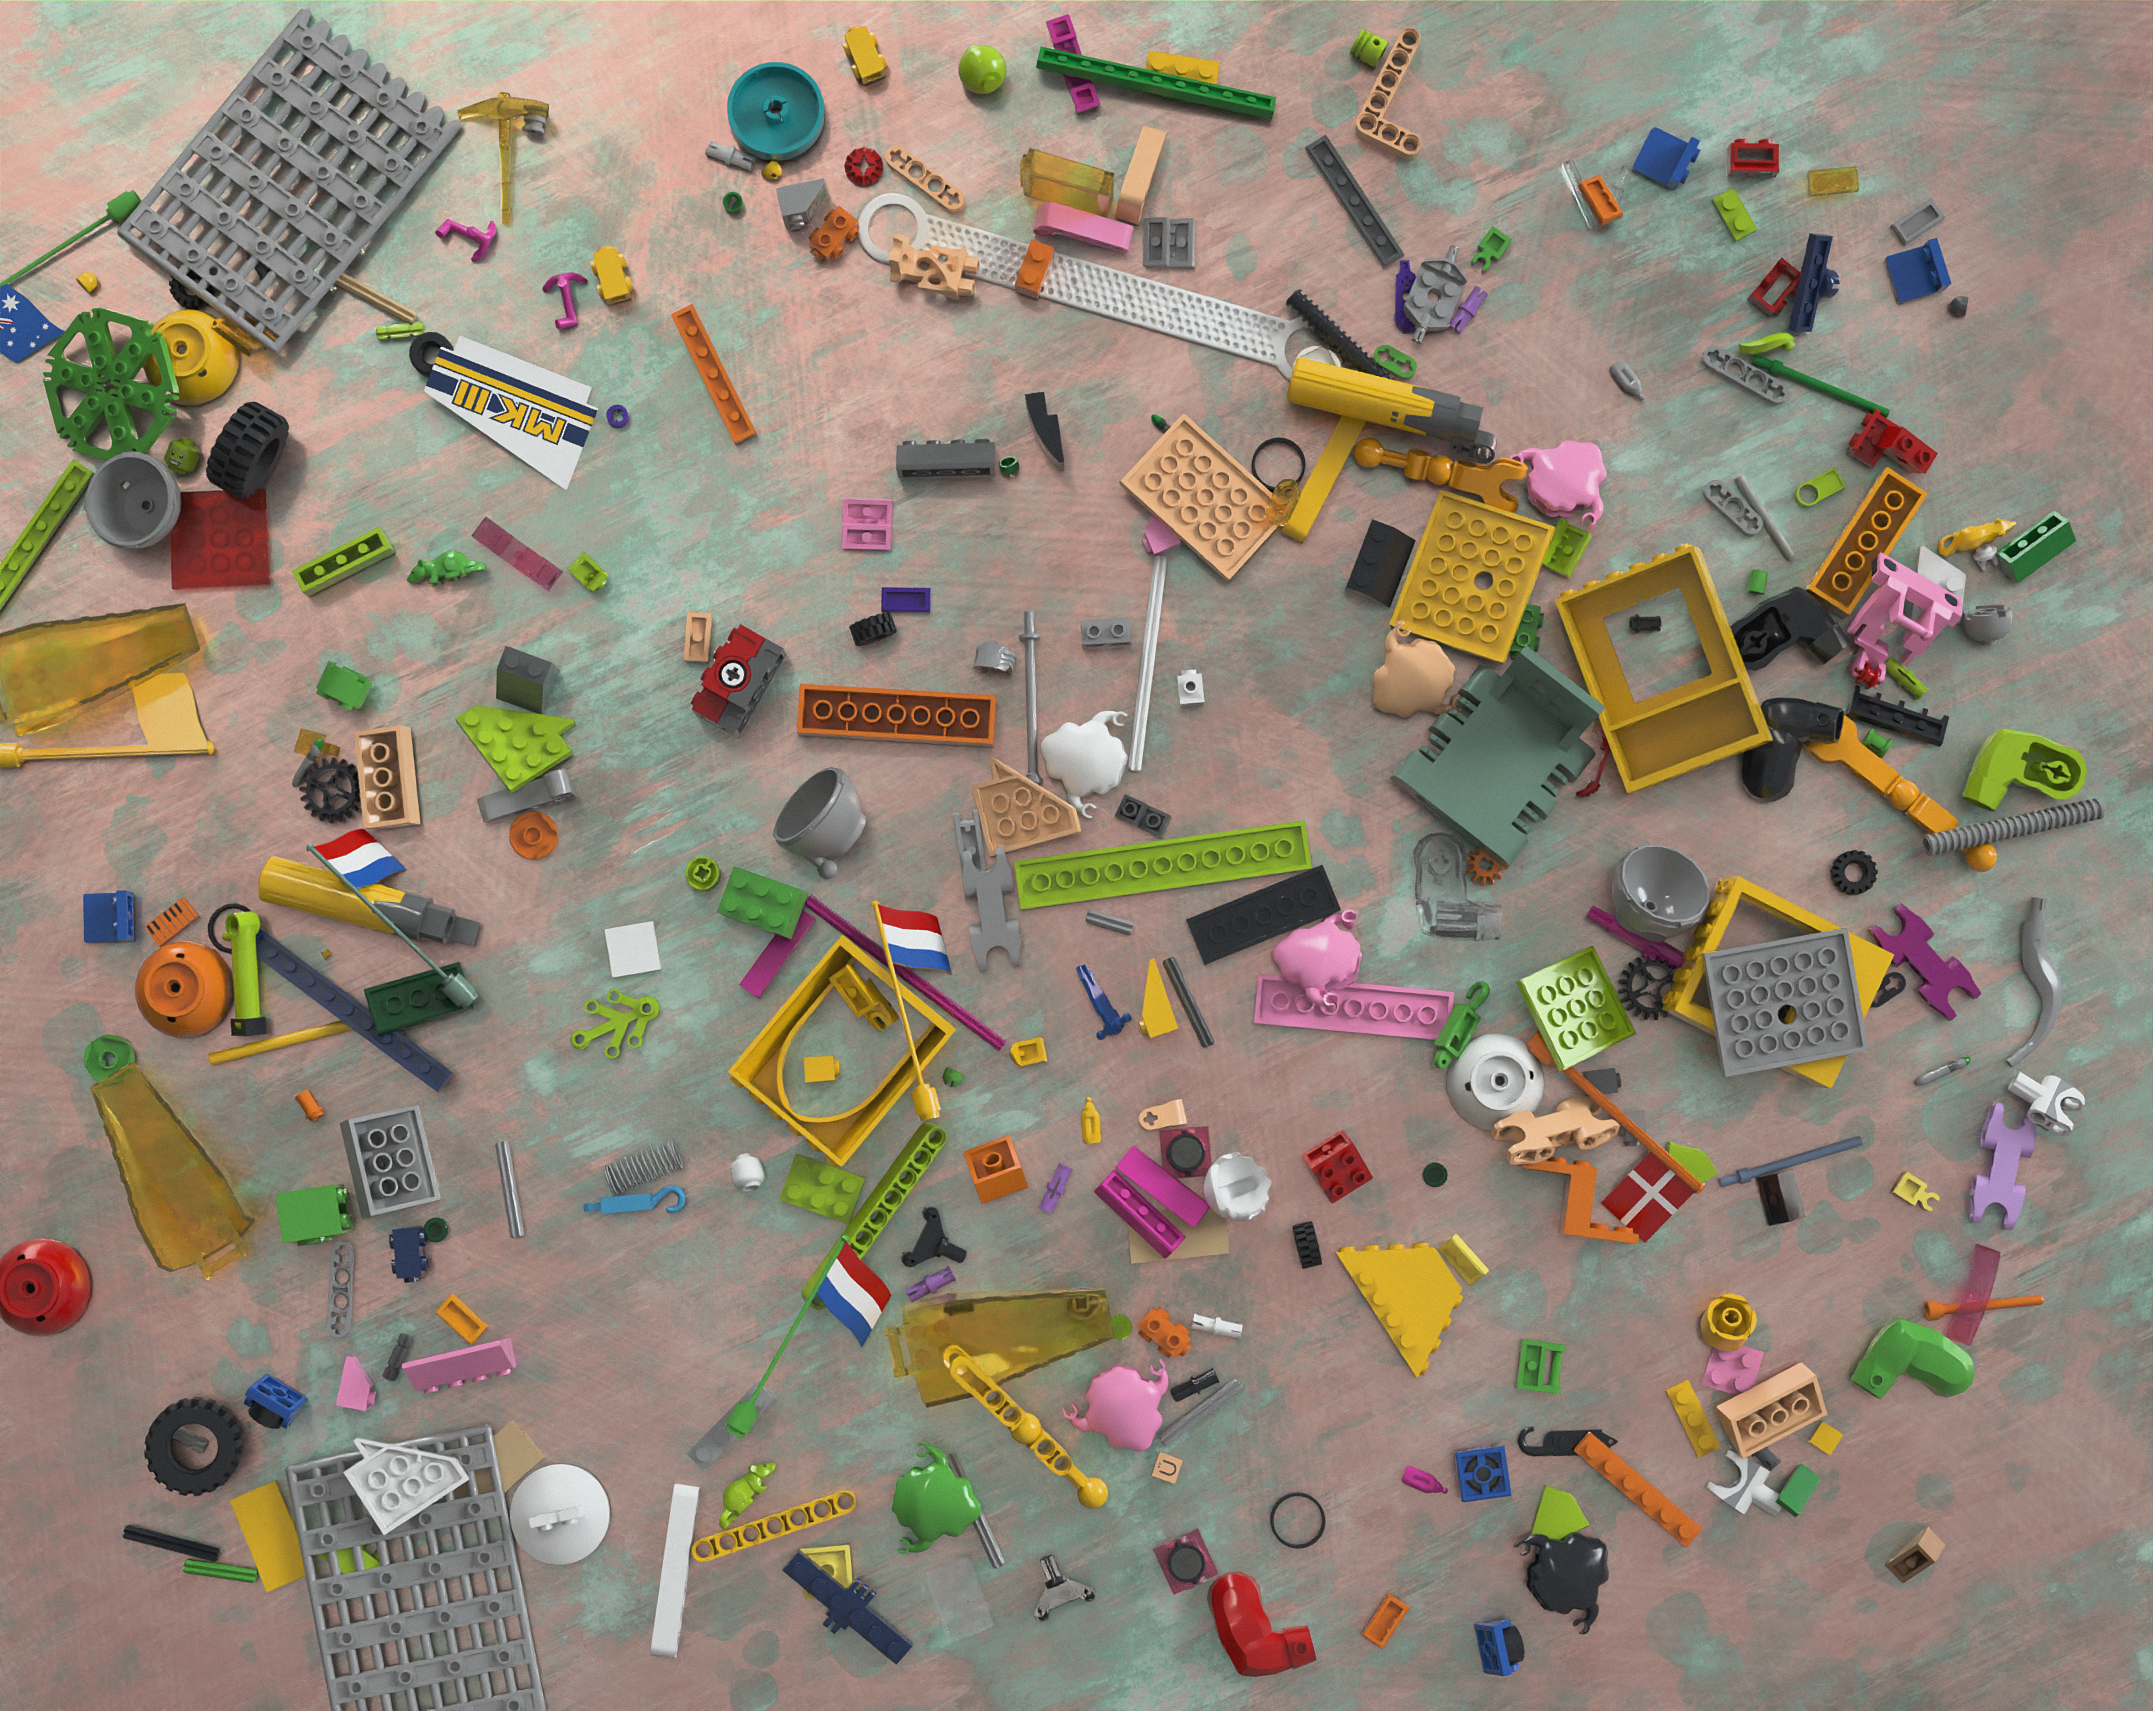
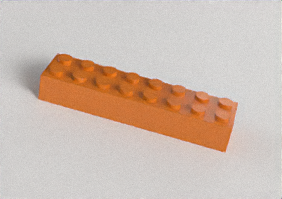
M800 684L797 734L799 736L994 747L996 695Z

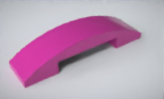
M1069 14L1046 21L1055 50L1082 55ZM1063 74L1077 113L1100 106L1094 84L1091 80Z

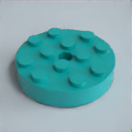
M783 62L763 63L743 73L731 88L727 101L728 122L735 140L750 154L761 159L773 161L791 159L808 150L819 137L824 124L823 97L813 78L797 66ZM774 108L781 109V112H779L780 117L778 113L773 114L770 111Z

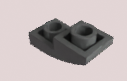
M1126 794L1115 814L1116 818L1161 839L1172 818L1171 815Z

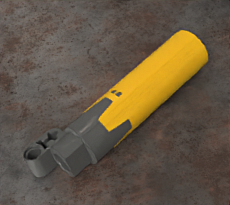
M1302 357L1296 359L1287 392L1288 402L1450 441V453L1458 458L1486 464L1490 463L1495 457L1497 447L1496 436L1490 432L1478 430L1483 407L1460 402L1461 397Z
M276 856L270 857L263 866L258 882V896L261 901L400 938L332 871ZM378 883L358 889L413 942L421 943L425 939L446 944L450 940L474 946L480 923L455 916L453 908L434 904L431 897Z

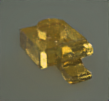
M301 728L294 752L307 755L311 745L317 739L323 740L321 750L323 753L338 757L340 747L326 743V735ZM321 752L317 755V759L320 758Z

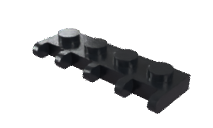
M1855 685L1847 713L1848 717L1938 747L1942 745L1949 716L1943 715L1942 719L1939 720L1927 716L1928 709L1923 708L1921 713L1904 708L1905 701L1899 700L1898 705H1894L1880 700L1881 693L1876 692L1874 698L1861 694V687Z

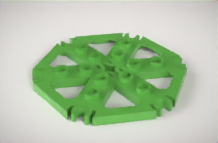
M103 307L92 308V318L90 312H82L76 316L47 354V356H52L55 359L45 360V363H49L52 366L51 372H43V375L51 378V380L43 379L57 434H60L59 437L61 439L71 437V441L67 446L69 448L75 447L72 449L73 451L106 461L122 452L135 451L146 454L175 418V416L167 413L177 412V409L170 406L171 400H179V396L171 394V391L173 393L180 392L166 339L162 337L163 334L161 332H155L151 335V330L155 325L148 323L149 320ZM110 321L129 326L132 330L131 338L117 356L108 326ZM79 332L84 335L92 367L67 360L64 357L65 348ZM152 354L156 356L162 378L159 386L134 379ZM111 382L112 385L119 389H111L108 385L102 383ZM60 385L88 392L69 418L63 416L57 395V389ZM130 405L149 410L155 417L153 424L141 439H138ZM104 416L106 417L112 440V446L109 450L87 443L88 436Z

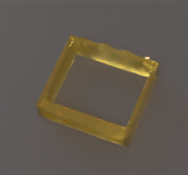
M1029 148L1027 155L1023 154L1019 168L1021 175L1020 187H1023L1024 196L1044 202L1058 203L1108 218L1114 199L1113 172Z

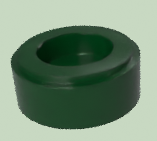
M1430 1163L1422 1172L1424 1182L1430 1187L1442 1186L1448 1176L1446 1168L1440 1163Z
M431 1218L425 1223L423 1231H425L426 1238L429 1241L441 1242L449 1234V1225L442 1218Z

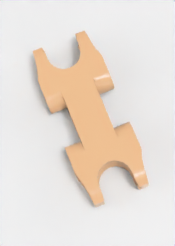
M1579 1096L1560 1103L1556 1109L1557 1113L1535 1118L1529 1110L1513 1113L1509 1117L1495 1123L1491 1135L1498 1141L1513 1140L1518 1143L1508 1149L1506 1159L1509 1164H1534L1547 1160L1554 1154L1555 1147L1576 1142L1582 1150L1598 1147L1616 1137L1620 1125L1613 1119L1602 1121L1594 1118V1116L1602 1112V1107L1589 1096Z

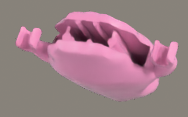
M1567 440L1562 441L1556 449L1540 450L1538 448H1528L1510 456L1509 459L1522 463L1524 460L1532 461V472L1527 476L1528 481L1526 485L1529 491V501L1539 511L1545 513L1549 518H1569L1575 511H1585L1591 508L1592 513L1583 515L1581 525L1585 521H1591L1592 523L1588 530H1594L1596 522L1603 512V502L1599 496L1598 486L1607 477V471L1602 461V453L1597 445L1590 442L1577 443Z
M1350 909L1345 910L1343 913L1331 914L1325 917L1321 923L1310 929L1297 928L1293 930L1273 950V960L1281 969L1283 978L1289 983L1300 984L1306 991L1307 998L1313 1004L1325 1007L1328 1012L1336 1010V1005L1329 1002H1337L1338 998L1335 993L1327 992L1332 989L1343 990L1351 983L1356 982L1360 970L1362 953L1360 952L1359 943L1355 941L1352 933L1340 931L1338 926H1336V924L1343 922L1344 927L1347 929L1354 927V922L1347 920L1356 919L1355 912Z
M1159 1359L1163 1366L1160 1370H1155L1152 1363L1150 1365L1151 1372L1158 1375L1156 1383L1142 1378L1138 1369L1133 1367H1125L1118 1364L1113 1368L1106 1369L1101 1374L1092 1378L1091 1385L1087 1389L1085 1397L1089 1407L1086 1412V1418L1077 1416L1078 1407L1073 1402L1074 1413H1067L1065 1407H1063V1415L1070 1420L1073 1426L1081 1431H1093L1106 1435L1109 1445L1114 1448H1127L1136 1452L1146 1451L1152 1445L1155 1433L1162 1426L1163 1419L1157 1407L1161 1396L1168 1389L1169 1382L1165 1370V1362Z

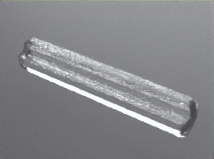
M1573 160L1566 161L1561 165V169L1584 221L1589 229L1597 227L1599 222L1578 189L1582 179Z

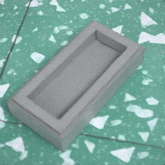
M1931 198L1890 227L1905 246L1943 221L1946 217Z

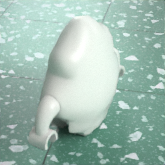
M1121 711L1100 712L1082 726L1067 722L1057 731L1046 736L1041 742L1040 752L1046 762L1048 775L1053 779L1063 782L1067 792L1068 803L1075 807L1077 812L1090 819L1094 817L1087 815L1086 809L1090 806L1093 808L1097 807L1091 803L1083 805L1080 798L1092 792L1105 794L1111 788L1118 786L1128 760L1122 741L1112 737L1108 727L1105 725L1108 721L1113 720L1117 726L1124 727L1125 725L1117 722V718L1120 715L1126 717L1128 715Z

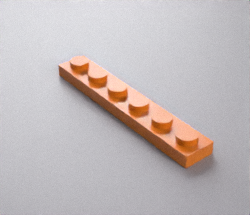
M693 304L672 313L671 316L734 444L736 445L756 435L757 433Z
M1588 1432L1574 1448V1452L1686 1548L1702 1530L1698 1524L1591 1432Z

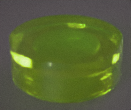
M1114 1315L1108 1322V1332L1115 1339H1124L1130 1335L1132 1323L1125 1315Z

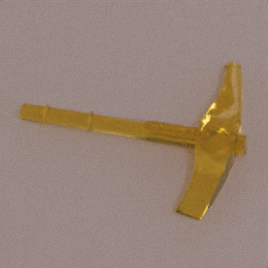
M499 92L497 98L486 99L461 108L457 111L459 119L472 116H488L499 120L501 160L500 210H502V224H512L511 120L526 115H538L548 118L549 104L538 100L510 97V93Z

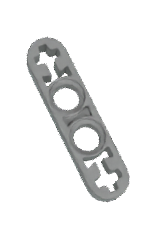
M1710 346L1704 351L1702 363L1709 370L1770 404L1780 405L1787 399L1789 390L1783 382L1718 346ZM1715 352L1718 354V360L1722 362L1725 358L1729 360L1725 363L1722 370L1719 368L1722 363L1716 360L1713 363L1709 362L1710 357L1707 354L1712 355ZM1732 363L1738 364L1741 368L1740 375H1731L1728 371V366ZM1753 375L1759 376L1762 379V386L1759 388L1752 387L1749 383V378ZM1767 382H1770L1771 384L1768 388L1772 390L1780 388V394L1783 397L1779 396L1777 399L1773 398L1774 393L1772 391L1767 389L1766 392L1763 393L1762 390L1767 385Z
M347 1241L335 1243L331 1249L327 1331L335 1338L348 1335L352 1323L355 1248ZM342 1245H345V1250H349V1255L344 1256V1263L349 1262V1267H336V1262L341 1263V1255L337 1254V1250L341 1249ZM339 1270H344L348 1274V1280L344 1284H339L335 1280V1275ZM337 1295H343L347 1299V1304L343 1309H338L334 1305V1298ZM333 1312H346V1316H341V1324L345 1325V1329L341 1330L340 1334L337 1333V1329H333V1324L338 1323V1316L333 1317Z

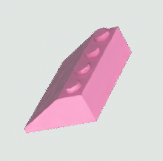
M511 1338L402 1363V1369L416 1391L423 1389L424 1394L439 1391L438 1386L448 1384V1388L463 1385L462 1380L472 1378V1382L487 1379L486 1374L496 1372L497 1377L510 1374V1368L517 1367Z

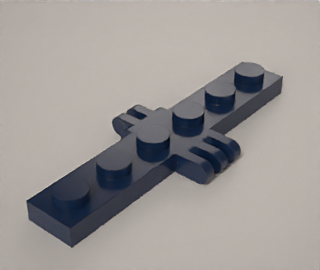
M800 1550L783 1567L782 1571L828 1608L825 1613L828 1617L822 1625L827 1628L834 1621L835 1624L830 1630L833 1634L840 1628L845 1630L850 1626L896 1665L912 1648V1642L867 1606L876 1595V1592L872 1589L867 1596L863 1595L869 1586L864 1583L857 1590L856 1587L861 1582V1579L858 1577L845 1588Z

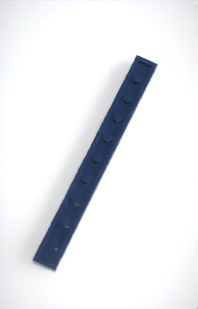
M259 929V932L256 934L257 958L437 1093L441 1091L454 1073L398 1031L378 1036L370 1010L263 930Z

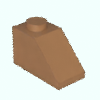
M1928 1527L1914 1536L1887 1562L1886 1566L1902 1583H1905L1935 1563L1946 1545Z

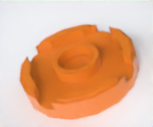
M537 811L525 812L518 816L511 824L509 842L513 850L521 857L529 860L543 859L556 848L558 829L554 821L546 814Z

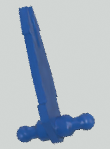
M1085 964L1079 965L1076 969L1080 981L1083 982L1096 1012L1105 1023L1103 1030L1096 1033V1037L1099 1040H1103L1107 1035L1119 1034L1124 1024L1131 1021V1015L1125 1013L1120 1018L1117 1010L1113 1009L1107 996L1095 980L1093 973Z

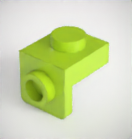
M584 551L567 568L590 592L601 589L607 581L608 574Z

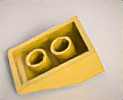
M1154 958L1149 960L1141 1016L1142 1021H1139L1143 1036L1148 1035L1149 1040L1178 1030Z

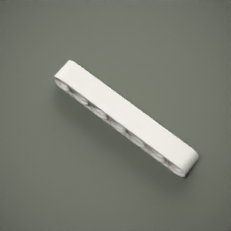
M682 1484L674 1485L651 1644V1656L676 1659L700 1487Z

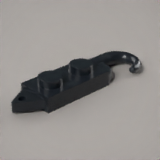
M1534 1427L1525 1428L1518 1437V1445L1521 1451L1533 1457L1578 1456L1573 1450L1588 1432H1591L1608 1448L1618 1443L1616 1439L1603 1433L1602 1429L1550 1431L1543 1439V1446L1535 1447L1528 1446L1525 1442L1526 1435L1529 1432H1533Z

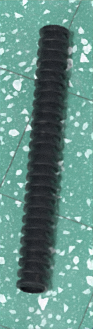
M1297 289L1287 299L1285 305L1287 307L1290 305L1292 312L1296 311V315L1298 317L1301 316L1303 318L1302 321H1306L1309 328L1311 326L1314 328V333L1318 332V336L1320 338L1323 337L1325 343H1330L1329 347H1334L1336 349L1335 353H1340V357L1342 359L1345 358L1347 364L1351 363L1352 369L1356 368L1359 372L1391 379L1389 377L1390 373H1385V369L1383 367L1380 368L1378 362L1374 363V358H1369L1367 356L1368 353L1363 352V348L1361 346L1358 347L1356 341H1351V336L1347 337L1345 335L1346 332H1342L1339 325H1334L1335 321H1330V316H1325L1323 314L1324 311H1320L1317 304L1314 306L1312 304L1313 300H1308V295H1303L1301 289Z

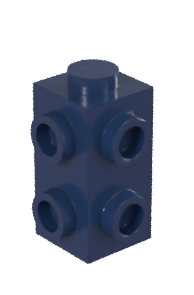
M421 1226L392 1229L393 1234L389 1235L390 1248L394 1249L395 1259L391 1261L392 1272L396 1274L397 1279L404 1278V1283L418 1282L419 1276H426L425 1271L429 1269L428 1257L424 1256L423 1246H426V1233L421 1231Z

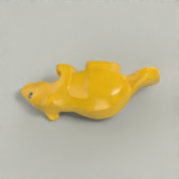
M1994 519V523H1984L1976 527L1968 526L1941 538L1937 545L1938 552L1941 556L1949 557L1957 549L1961 552L1976 550L1982 544L1993 543L1998 536L2002 537L2016 525V522ZM1953 537L1951 545L1945 548V540Z

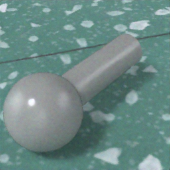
M805 857L818 868V874L823 879H831L836 875L837 866L833 861L823 860L821 857Z

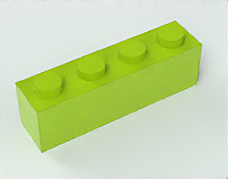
M377 527L292 570V573L301 591L309 597L394 554L395 551L385 531Z

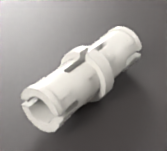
M712 140L709 141L708 145L710 146H707L705 155L725 161L726 165L730 166L733 164L750 172L752 171V165L755 164L756 160L755 156L737 151L736 147L733 146L729 148Z
M1194 1314L1191 1330L1212 1333L1214 1337L1221 1335L1240 1340L1243 1324L1221 1321L1219 1317L1212 1319Z

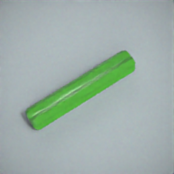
M190 1559L185 1560L183 1572L187 1574L248 1583L256 1582L258 1576L256 1569Z

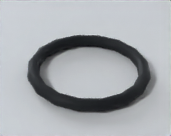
M236 903L225 904L218 908L212 914L208 923V936L212 944L220 951L232 954V949L223 947L216 941L213 935V924L216 917L227 909L236 908L244 912L251 911L246 906Z

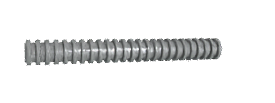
M2094 798L2050 809L2046 808L2037 812L2032 811L2023 815L2019 814L2009 818L2005 817L1995 821L1991 820L1981 824L1968 825L1959 829L1954 828L1945 832L1940 831L1931 835L1926 834L1923 838V848L1928 856H1933L1949 851L1953 852L1956 849H1967L1970 846L1975 847L1984 843L1989 844L1998 840L2003 841L2012 837L2017 838L2019 835H2031L2033 832H2045L2047 829L2053 830L2061 826H2072L2075 823L2081 824L2082 822L2086 823L2096 819L2100 820L2104 816V805L2099 798Z

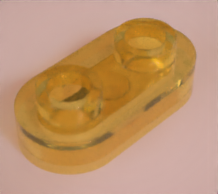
M1284 479L1280 481L1266 507L1267 519L1274 526L1285 525L1290 520L1300 499L1301 490L1295 480ZM1287 492H1293L1291 496H1285ZM1277 513H1283L1281 517H1275Z

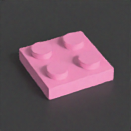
M1742 1346L1737 1351H1721L1712 1347L1701 1384L1736 1396L1753 1388L1764 1352Z

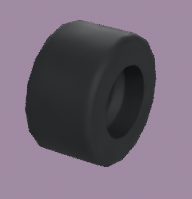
M437 332L420 334L413 340L409 350L412 365L421 375L429 378L434 364L424 361V351L431 346L438 347L439 349L444 347L454 351L452 344L446 337Z

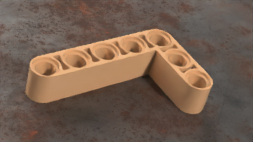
M1412 27L1405 28L1400 32L1355 125V133L1359 138L1407 161L1414 160L1419 155L1422 145L1420 138L1416 134L1383 119L1420 43V34ZM1410 37L1415 41V44L1406 45L1403 39ZM1395 58L1402 59L1404 65L1397 67L1392 63V60ZM1388 79L1393 82L1394 86L1386 88L1381 82ZM1375 100L1380 101L1383 107L1381 109H1374L1371 106V102ZM1362 122H1369L1373 128L1371 130H1363L1360 124ZM1390 132L1393 134L1394 139L1386 141L1383 139L1382 134ZM1409 142L1413 143L1416 150L1407 151L1403 145Z

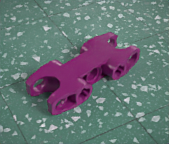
M1898 903L1893 907L1895 914L1899 917L1902 924L1898 935H1888L1876 924L1869 928L1868 931L1878 947L1894 954L1891 961L1893 966L1898 968L1905 961L1923 981L1915 988L1918 995L1929 1007L1936 1010L1948 1021H1951L1957 1016L1948 1003V994L1951 989L1955 987L1960 988L1972 999H1977L1981 992L1973 981L1970 972L1958 959L1951 956L1944 963L1929 946L1927 941L1934 936V933L1924 920L1902 903Z

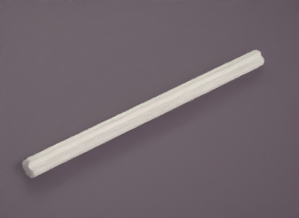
M1155 556L1153 563L1128 770L1133 772H1140L1142 765L1167 557Z

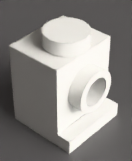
M1196 670L1181 671L1182 675L1177 676L1180 707L1204 705L1202 673L1196 674ZM1190 682L1195 685L1193 691L1186 689V685Z

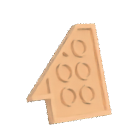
M996 758L989 759L994 779L972 785L989 857L996 856V846L1003 845L1004 851L1007 853L1081 832L1075 807Z

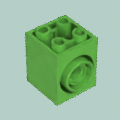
M344 1184L276 1194L282 1243L297 1242L298 1246L332 1241V1236L351 1233L350 1228H353L354 1225L353 1217L347 1210V1203H350V1195L348 1189H344Z

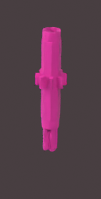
M1594 905L1591 906L1586 917L1607 928L1608 932L1644 951L1643 958H1647L1649 955L1651 962H1654L1658 955L1660 961L1668 959V965H1676L1675 969L1682 967L1685 960L1683 959L1684 952L1664 941L1652 942L1620 926L1616 916H1612Z

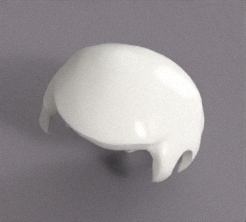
M1234 1152L1219 1157L1209 1168L1205 1177L1203 1192L1209 1207L1219 1216L1231 1219L1232 1221H1248L1265 1211V1205L1269 1200L1267 1192L1272 1182L1266 1177L1265 1169L1256 1165L1253 1158L1243 1157L1240 1153Z

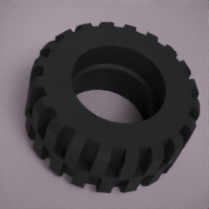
M246 402L237 409L236 413L232 414L230 420L224 425L222 432L218 435L207 461L206 476L209 482L238 499H246L254 495L255 491H258L262 484L266 482L282 455V450L285 448L286 439L289 435L287 420L258 402Z
M194 1397L189 1400L187 1398L181 1399L177 1403H172L166 1407L149 1428L144 1443L146 1444L144 1456L145 1459H148L149 1463L147 1467L150 1472L155 1474L156 1477L154 1479L159 1484L161 1482L167 1486L165 1489L170 1492L176 1490L179 1492V1495L187 1496V1494L201 1496L205 1492L211 1493L228 1481L240 1463L244 1447L242 1429L238 1427L236 1417L234 1415L231 1416L227 1412L228 1408L224 1405L219 1406L215 1404V1400H202V1397ZM200 1424L208 1428L215 1435L218 1450L215 1459L208 1466L201 1469H190L182 1466L173 1457L170 1447L172 1437L184 1425Z

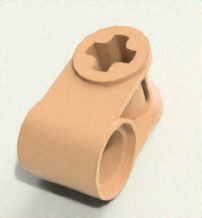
M1182 1099L1162 1103L1143 1110L1138 1118L1140 1127L1146 1131H1154L1187 1124ZM1147 1113H1150L1151 1117H1156L1153 1126L1143 1121L1147 1117Z

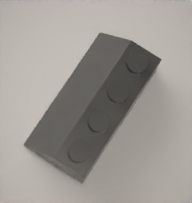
M957 439L951 440V444H941L939 440L926 441V444H917L916 441H903L902 445H897L896 452L898 478L995 476L994 442H989V439H976L975 443H965V440Z

